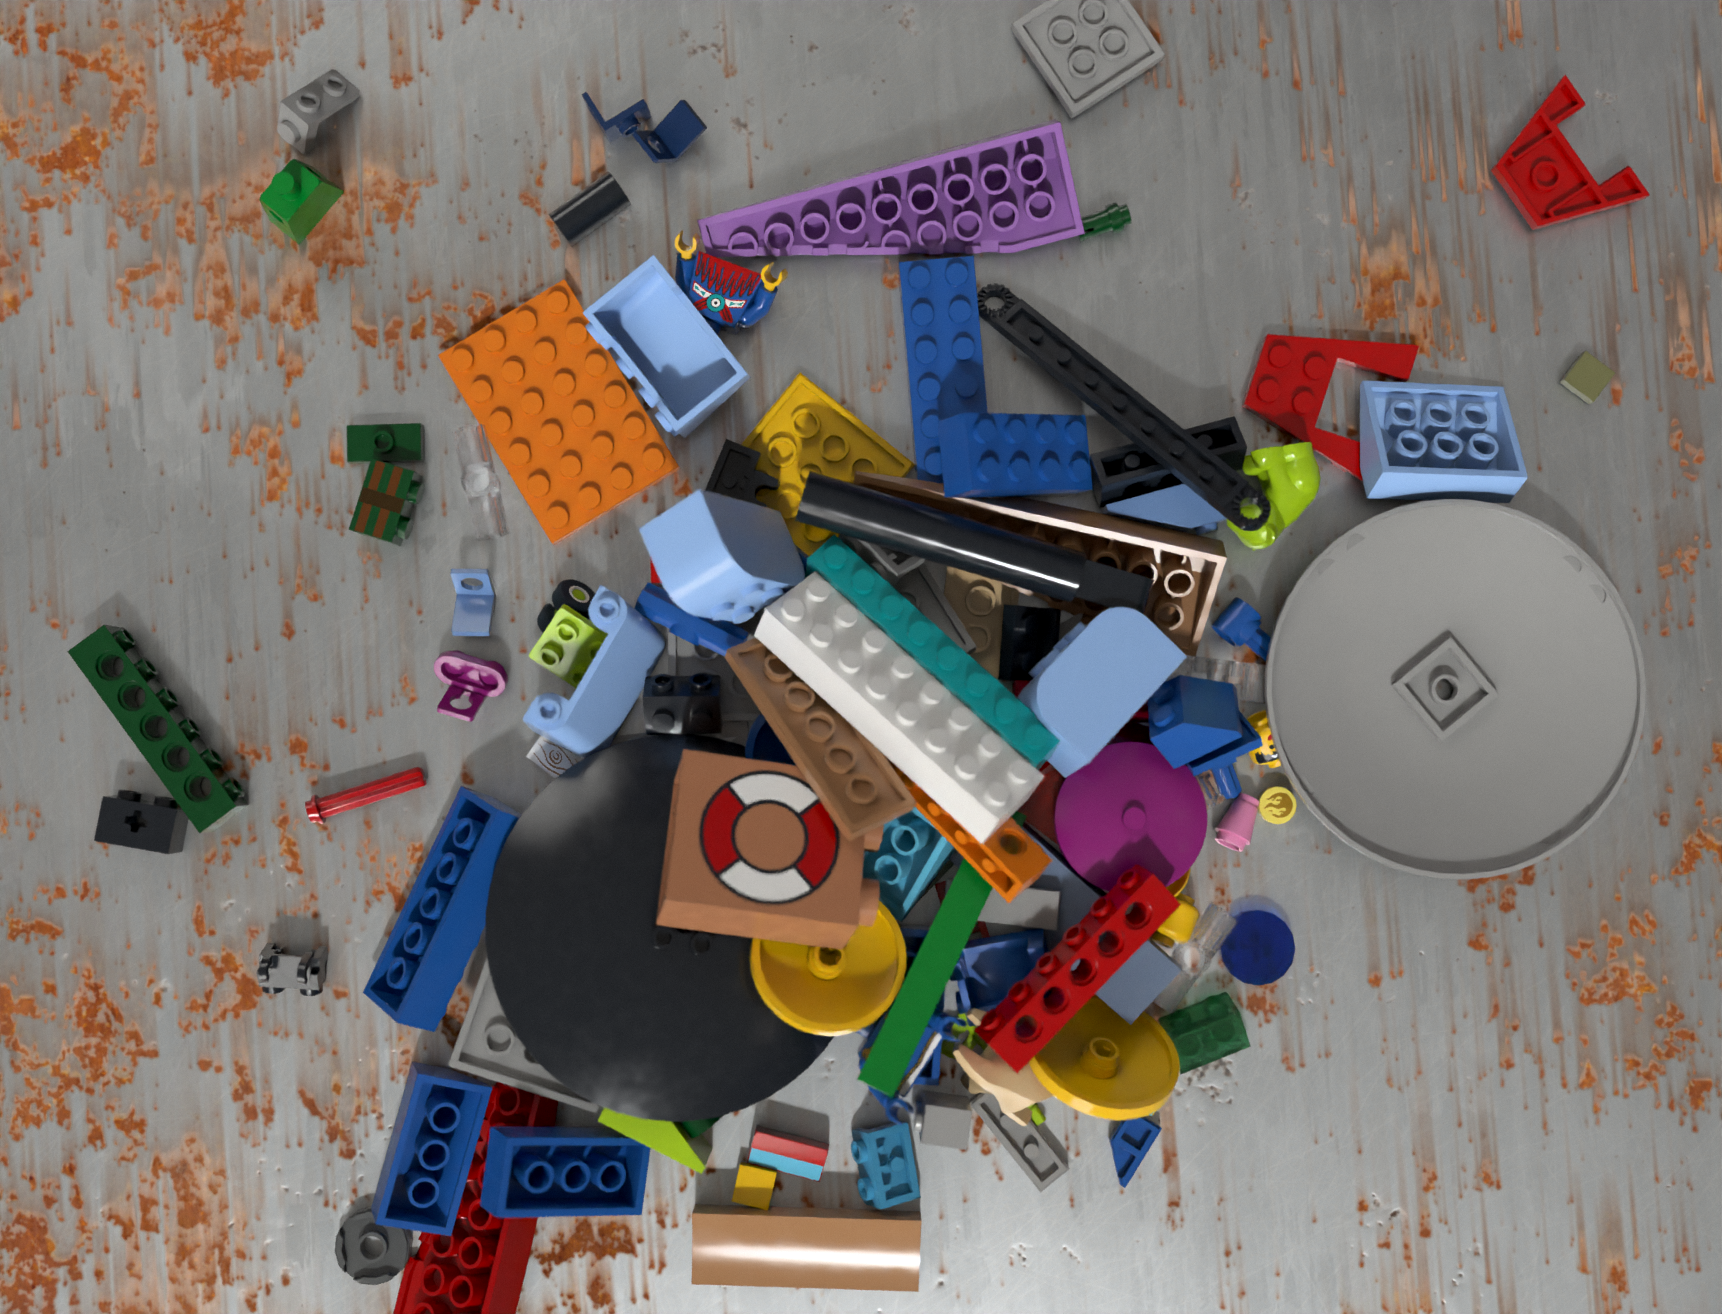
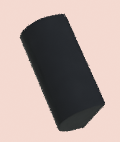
M608 171L548 215L572 247L627 208L631 203L615 178Z

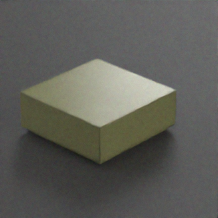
M1584 351L1578 356L1559 383L1587 404H1591L1597 399L1615 372L1590 353Z

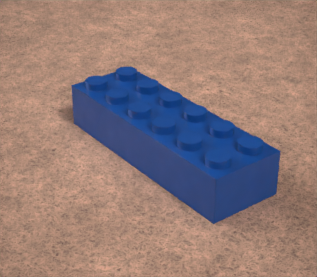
M974 256L899 262L898 278L916 480L943 484L938 421L964 412L988 413Z
M464 786L460 787L365 986L363 993L396 1023L435 1032L440 1020L447 1011V1005L457 984L463 977L464 969L472 952L479 944L481 933L485 927L488 893L495 866L508 836L521 817L520 813L497 798Z

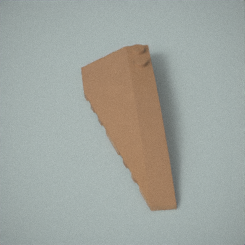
M855 472L853 484L1086 553L1087 560L1153 579L1154 583L1144 615L1186 656L1195 658L1227 559L1222 540L1023 497L945 498L944 484L867 472ZM1000 582L1027 596L1033 595L1046 601L1048 606L1060 609V611L1064 610L1074 616L1083 614L1081 622L1085 624L1090 623L1100 613L1109 608L1075 597L1072 602H1067Z

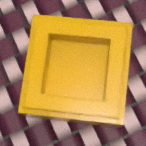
M740 1162L731 1202L768 1210L777 1171Z

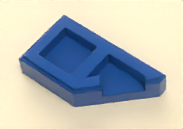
M1145 1116L1136 1119L1119 1120L1108 1137L1118 1182L1124 1188H1126L1162 1130L1160 1125Z

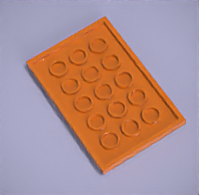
M565 279L438 355L553 545H556L680 469L610 352L601 344H598L585 328L590 321L582 313L584 310Z

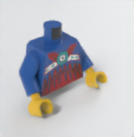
M683 230L679 232L674 241L677 251L680 252L677 254L676 283L717 335H719L720 330L737 335L741 328H750L769 313L778 291L776 286L782 283L788 276L786 269H783L778 279H776L771 274V267L774 262L766 265L760 274L698 251L695 256L693 252L700 243V236L695 233L692 241L693 245L688 246L682 241Z

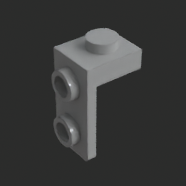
M335 69L328 71L281 100L277 132L287 143L292 144L305 155L315 148L318 123L359 98V89Z

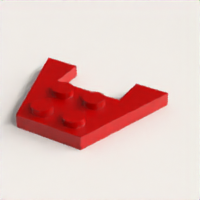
M1566 75L1557 82L1491 169V172L1532 230L1644 200L1650 196L1629 166L1598 185L1559 130L1558 124L1585 106L1584 100Z

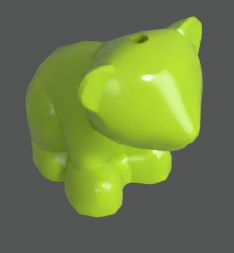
M1312 442L1262 448L1251 451V455L1245 456L1242 469L1245 474L1257 477L1263 495L1265 494L1266 499L1270 501V516L1267 523L1256 531L1242 530L1228 519L1226 522L1227 526L1237 535L1241 542L1251 548L1252 551L1264 549L1272 545L1284 529L1299 518L1317 495L1321 477L1319 466L1313 454ZM1255 504L1245 505L1239 509L1241 514H1244L1243 517L1247 516L1248 519L1258 518L1261 515L1259 507Z

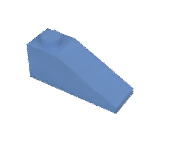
M1185 484L1107 504L1101 509L1102 514L1182 532L1195 530L1196 535L1217 531V524L1227 519Z

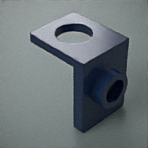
M588 93L582 94L587 108L609 143L621 136L625 138L633 135L635 131L640 129L643 122L651 118L648 105L642 99L605 122Z
M680 100L654 130L635 131L632 136L654 163L677 162L707 129V126L686 100ZM648 141H650L651 143H653V144L659 149L660 153H659L658 151H656V150L649 144Z

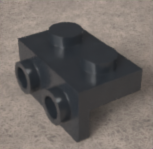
M697 673L692 676L658 674L646 677L642 696L646 735L721 733V677L705 673Z

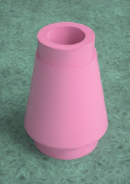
M1239 793L1215 828L1217 832L1215 841L1229 849L1243 852L1245 845H1250L1259 801L1252 796Z

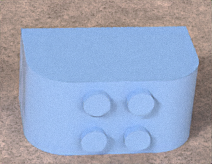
M699 489L639 528L662 585L673 601L691 615L712 618L715 621H731L734 624L743 623L751 619L759 610L774 603L805 579L801 558L781 512Z
M1114 607L1100 613L1086 626L1080 621L1028 673L1033 679L1023 688L1018 699L1035 714L1039 722L1060 740L1053 755L1047 761L1065 778L1088 764L1187 657L1157 626L1139 611L1127 607Z

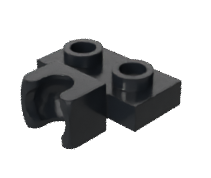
M726 439L705 491L767 507L766 504L756 499V495L761 489L778 490L780 481L756 470L761 458L760 452Z

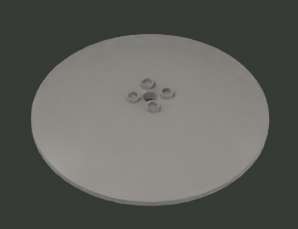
M1441 499L1400 506L1373 516L1334 540L1310 563L1285 599L1275 622L1266 659L1264 696L1272 742L1281 766L1294 790L1307 808L1327 829L1363 855L1389 867L1415 875L1440 879L1467 880L1498 876L1536 864L1573 842L1600 817L1625 781L1636 756L1643 731L1646 709V677L1638 635L1629 612L1616 588L1603 570L1582 548L1555 528L1521 511L1476 500ZM1441 679L1448 680L1453 687L1452 696L1448 700H1442L1436 694V684Z

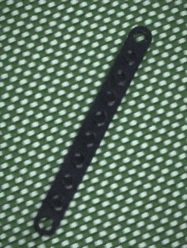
M994 283V285L987 284V287L981 288L977 296L979 316L1238 528L1245 531H1256L1267 523L1271 507L1270 501L1266 499L1265 494L1262 495L1261 492L1253 488L1249 481L1022 298L1019 299L1010 292L1008 287L1005 288L1002 284L1000 286L998 283ZM992 297H998L1005 304L1001 309L997 308L995 311V309L991 310L990 307L987 308L985 301ZM1245 503L1255 504L1259 507L1261 515L1254 519H1248L1247 516L1243 517L1244 514H1241V510H1239L1240 506Z

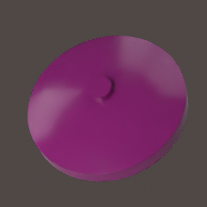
M1121 742L1104 746L1088 764L1063 779L1057 792L1053 810L1054 831L1063 856L1082 878L1106 891H1110L1117 884L1120 875L1126 870L1133 868L1135 864L1152 872L1165 887L1169 886L1182 877L1193 865L1202 849L1207 831L1208 815L1205 798L1197 779L1192 775L1189 768L1184 764L1174 769L1156 746L1140 742Z

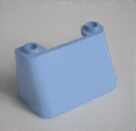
M600 585L590 603L589 617L598 629L608 635L571 699L567 700L555 693H544L536 697L522 719L533 732L584 759L610 747L643 690L645 678L651 676L665 649V639L661 631L622 597Z

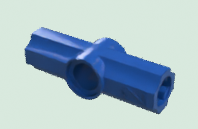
M649 582L642 589L634 608L645 618L669 628V632L696 646L701 644L724 657L727 649L746 642L750 635L744 629L728 621H715L712 618L695 616L685 612L673 601L667 591Z

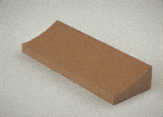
M695 1204L692 1212L691 1284L919 1292L921 1212L769 1206L768 1210L743 1205Z

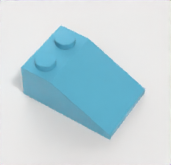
M914 807L912 811L884 824L882 841L877 853L864 851L862 878L877 879L879 881V900L887 907L893 917L902 922L956 849Z

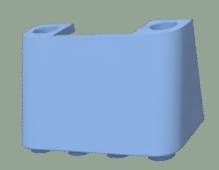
M654 255L582 312L590 321L585 326L587 331L606 350L612 347L620 356L615 361L618 367L628 379L633 376L638 379L643 386L638 392L651 408L657 406L660 411L655 414V417L665 430L674 437L680 434L686 438L751 378Z

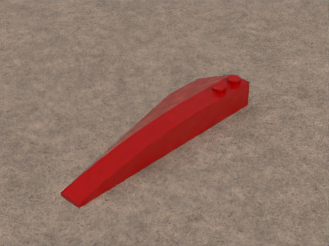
M500 1082L490 1084L493 1088L452 1235L421 1232L418 1240L422 1243L416 1256H410L406 1264L393 1314H516L538 1217L496 1218L480 1206L491 1126L555 1127L558 1107L557 1100Z

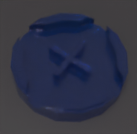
M1257 909L1242 911L1230 918L1221 930L1219 938L1220 960L1227 971L1243 983L1257 986L1273 983L1284 976L1293 963L1295 953L1293 934L1285 921L1271 912Z

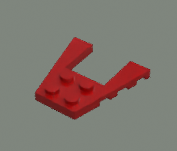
M1267 334L1263 339L1242 407L1279 431H1284L1300 441L1299 443L1312 442L1313 450L1330 460L1332 465L1343 472H1349L1363 481L1360 470V442L1315 427L1336 361L1397 382H1407L1419 346Z

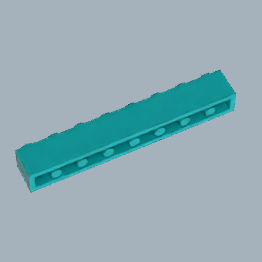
M835 534L808 557L805 578L815 571L1033 767L1039 770L1053 755L1060 740L1039 722L1035 714Z

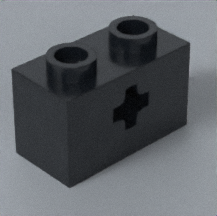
M118 790L117 795L102 797L94 841L164 854L182 852L189 818L182 808L178 806L174 798L155 796L153 802L142 800V793L130 790ZM140 815L143 819L148 820L147 826H145V823L139 822Z

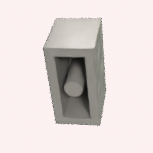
M923 1090L922 1101L915 1100L912 1121L914 1123L913 1131L919 1132L921 1144L967 1150L972 1118V1108L968 1096Z

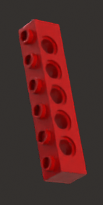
M1135 864L1133 868L1126 870L1120 875L1117 884L1105 896L1100 897L1092 904L1090 912L1078 924L1071 926L1065 932L1063 939L1051 952L1039 958L1035 968L1023 980L1018 981L1011 987L1008 996L996 1008L989 1010L982 1017L980 1024L974 1031L1018 1074L1181 904L1152 872ZM1133 903L1131 912L1125 915L1128 906ZM1107 931L1104 940L1098 943L1100 935ZM1080 959L1078 966L1071 971L1072 964ZM1053 987L1051 994L1043 999L1045 992ZM1022 1016H1025L1024 1022L1021 1025L1015 1027L1017 1021Z

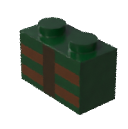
M371 458L349 530L401 547L403 539L407 540L413 528V519L410 517L414 504H419L423 497L425 488L424 483H422L423 476L415 471Z

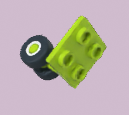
M566 579L560 582L553 592V605L550 603L546 604L537 617L538 627L543 634L529 653V657L574 688H577L608 634L598 629L588 620L590 619L589 606L595 596L593 590L578 580Z

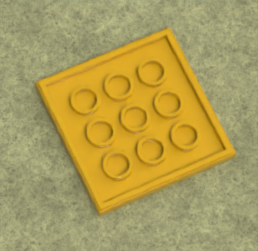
M801 372L741 444L761 453V458L756 467L757 471L780 481L778 490L761 489L758 491L756 499L766 504L767 508L781 512L794 544L809 557L834 534L837 537L840 535L795 521L809 471L853 483L856 471L906 478L915 466L912 461Z

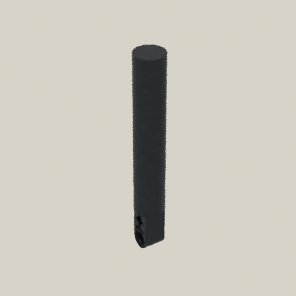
M809 471L795 519L797 522L1067 602H1072L1075 597L1109 608H1131L1144 615L1154 583L1153 579L1087 560L1086 553L813 471Z

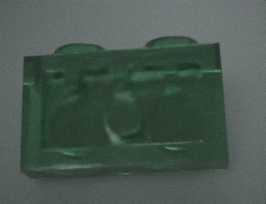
M1227 992L1209 996L1201 1002L1183 1009L1174 1010L1170 1014L1158 1019L1159 1024L1168 1033L1176 1047L1180 1063V1074L1251 1047L1240 1011Z

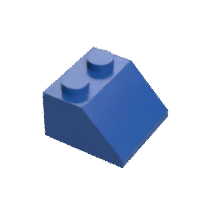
M1178 675L1168 681H1164L1148 698L1150 740L1174 769L1242 737L1237 688L1233 683Z

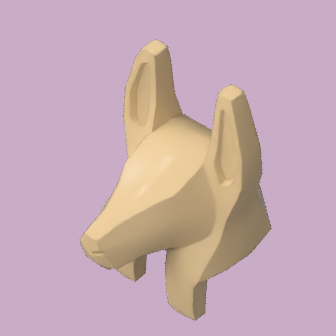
M972 1008L968 1010L967 1017L978 1027L982 1017L987 1012ZM957 1044L953 1049L956 1060L965 1071L960 1080L962 1085L971 1094L987 1093L995 1095L1001 1111L1021 1126L1028 1125L1031 1119L1032 1111L1028 1106L1053 1096L1037 1079L1029 1063L1017 1074L989 1045L981 1055H978L962 1044Z

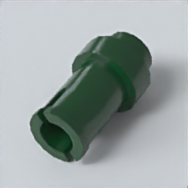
M1115 202L1105 205V210L1081 217L1085 234L1078 235L1080 242L1085 239L1110 231L1112 234L1124 231V226L1132 224L1127 204L1118 206Z

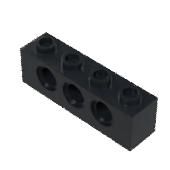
M1235 416L1184 429L1235 471L1242 470L1247 445ZM1135 443L1090 454L1092 487L1100 508L1107 504L1184 484Z

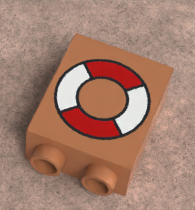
M683 749L673 783L656 925L842 950L858 925L872 927L875 922L879 903V881L877 879L862 878L864 851L878 852L882 841L884 824L848 842L798 766Z

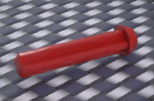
M415 767L319 798L318 795H313L311 800L305 802L307 815L312 823L318 821L320 824L326 822L327 817L426 785L425 773L421 767Z

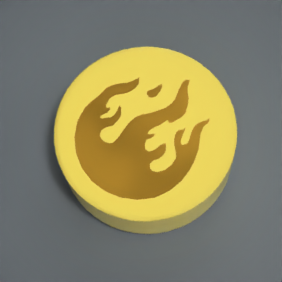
M1268 787L1258 796L1259 805L1257 811L1261 818L1269 823H1286L1296 812V799L1286 788Z

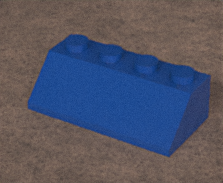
M412 1062L371 1207L375 1224L447 1236L452 1235L493 1088L491 1085L449 1068Z

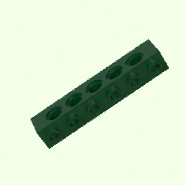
M104 624L67 652L198 832H213L249 805L243 797L245 790L235 778H229L221 766L224 763L220 755L213 748H207L199 737L202 735V732L198 725L191 718H185L177 706L180 705L177 696L169 688H163L155 677L158 675L155 666L147 658H142L134 648L136 645L134 637L123 627ZM120 657L124 667L121 674L117 676L114 673L113 665L116 659ZM142 687L146 697L143 704L139 706L135 701V693ZM161 717L166 720L168 725L167 731L163 736L159 735L156 728L157 722ZM183 747L188 750L190 755L189 761L185 766H182L178 760L179 751ZM204 777H207L212 785L208 796H204L200 790V783Z

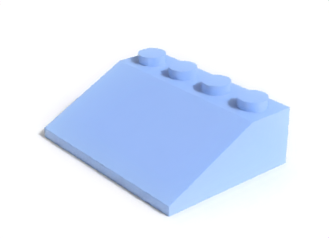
M1384 381L1361 382L1360 470L1366 498L1430 501L1463 499L1488 503H1509L1527 480L1528 475L1504 387Z

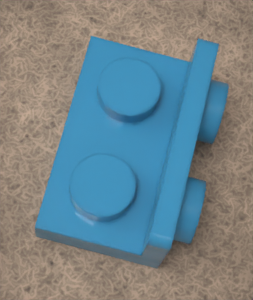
M902 1121L903 1125L890 1123L869 1130L862 1128L852 1130L851 1153L858 1165L860 1177L857 1182V1188L861 1199L868 1206L885 1209L921 1198L908 1122Z

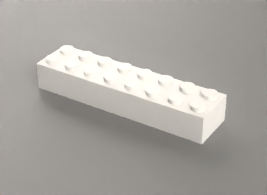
M816 571L765 609L754 636L980 843L983 844L1029 799L1044 778L1041 772L1033 767Z

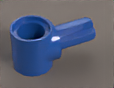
M1235 597L1213 622L1211 627L1222 639L1232 646L1240 647L1245 644L1266 662L1271 637L1259 627L1262 623L1260 621L1261 616L1248 603Z

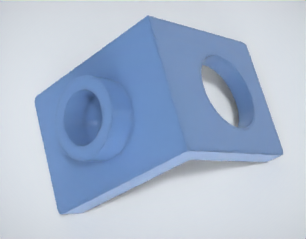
M451 569L450 575L457 594L451 628L453 636H490L496 594L489 570ZM465 578H475L483 584L471 586L465 584L462 580Z

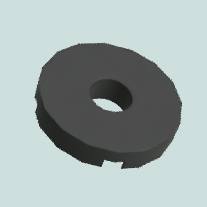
M372 1206L356 1211L344 1222L336 1235L335 1255L339 1267L344 1273L347 1272L352 1276L354 1281L360 1284L378 1285L390 1281L405 1268L412 1254L413 1238L409 1229L375 1224L371 1211ZM374 1236L381 1240L383 1244L381 1254L372 1255L368 1253L364 1245L366 1237Z

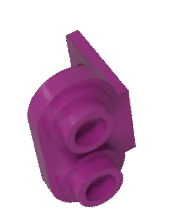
M454 650L442 652L434 662L436 676L443 683L450 685L437 706V712L472 722L487 696H499L508 684V675L504 667L496 661H487L467 655L462 651ZM462 695L469 696L468 701L471 703V706L467 709H457L450 704L452 700L460 699Z

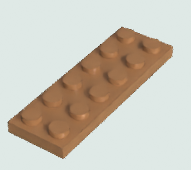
M753 638L727 649L725 659L848 842L913 810L917 802L883 753L761 641Z

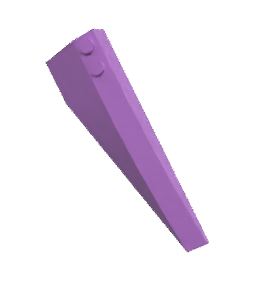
M1056 119L839 178L697 220L706 254L714 257L1014 253L1085 234L1061 122Z

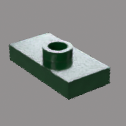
M421 423L346 425L347 462L350 464H370L371 458L386 463L424 462V425Z

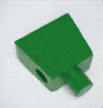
M292 159L281 172L273 176L271 184L261 194L259 200L269 220L300 245L344 191L315 167L297 159Z

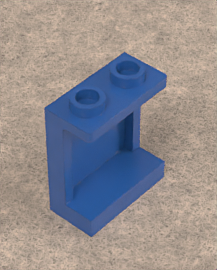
M1038 928L967 941L950 976L951 982L957 981L959 991H956L957 1008L959 1014H966L968 1026H975L967 1017L968 1010L976 1008L988 1012L996 1008L1008 996L1011 987L1018 981L1023 980L1035 968L1039 958L1049 952L1044 929ZM1053 987L1045 992L1043 999L1051 994Z

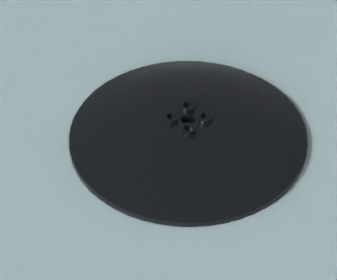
M664 734L618 743L590 755L554 779L532 801L508 836L495 866L485 913V943L493 987L505 1017L531 1056L556 1080L594 1104L617 1113L641 1119L668 1122L696 1121L720 1117L745 1109L770 1097L789 1085L808 1069L834 1038V1036L816 1035L799 1030L783 1021L768 1007L757 990L751 972V937L692 930L690 933L685 934L679 932L675 927L656 925L673 783L683 749L746 758L745 746L715 737L693 734Z

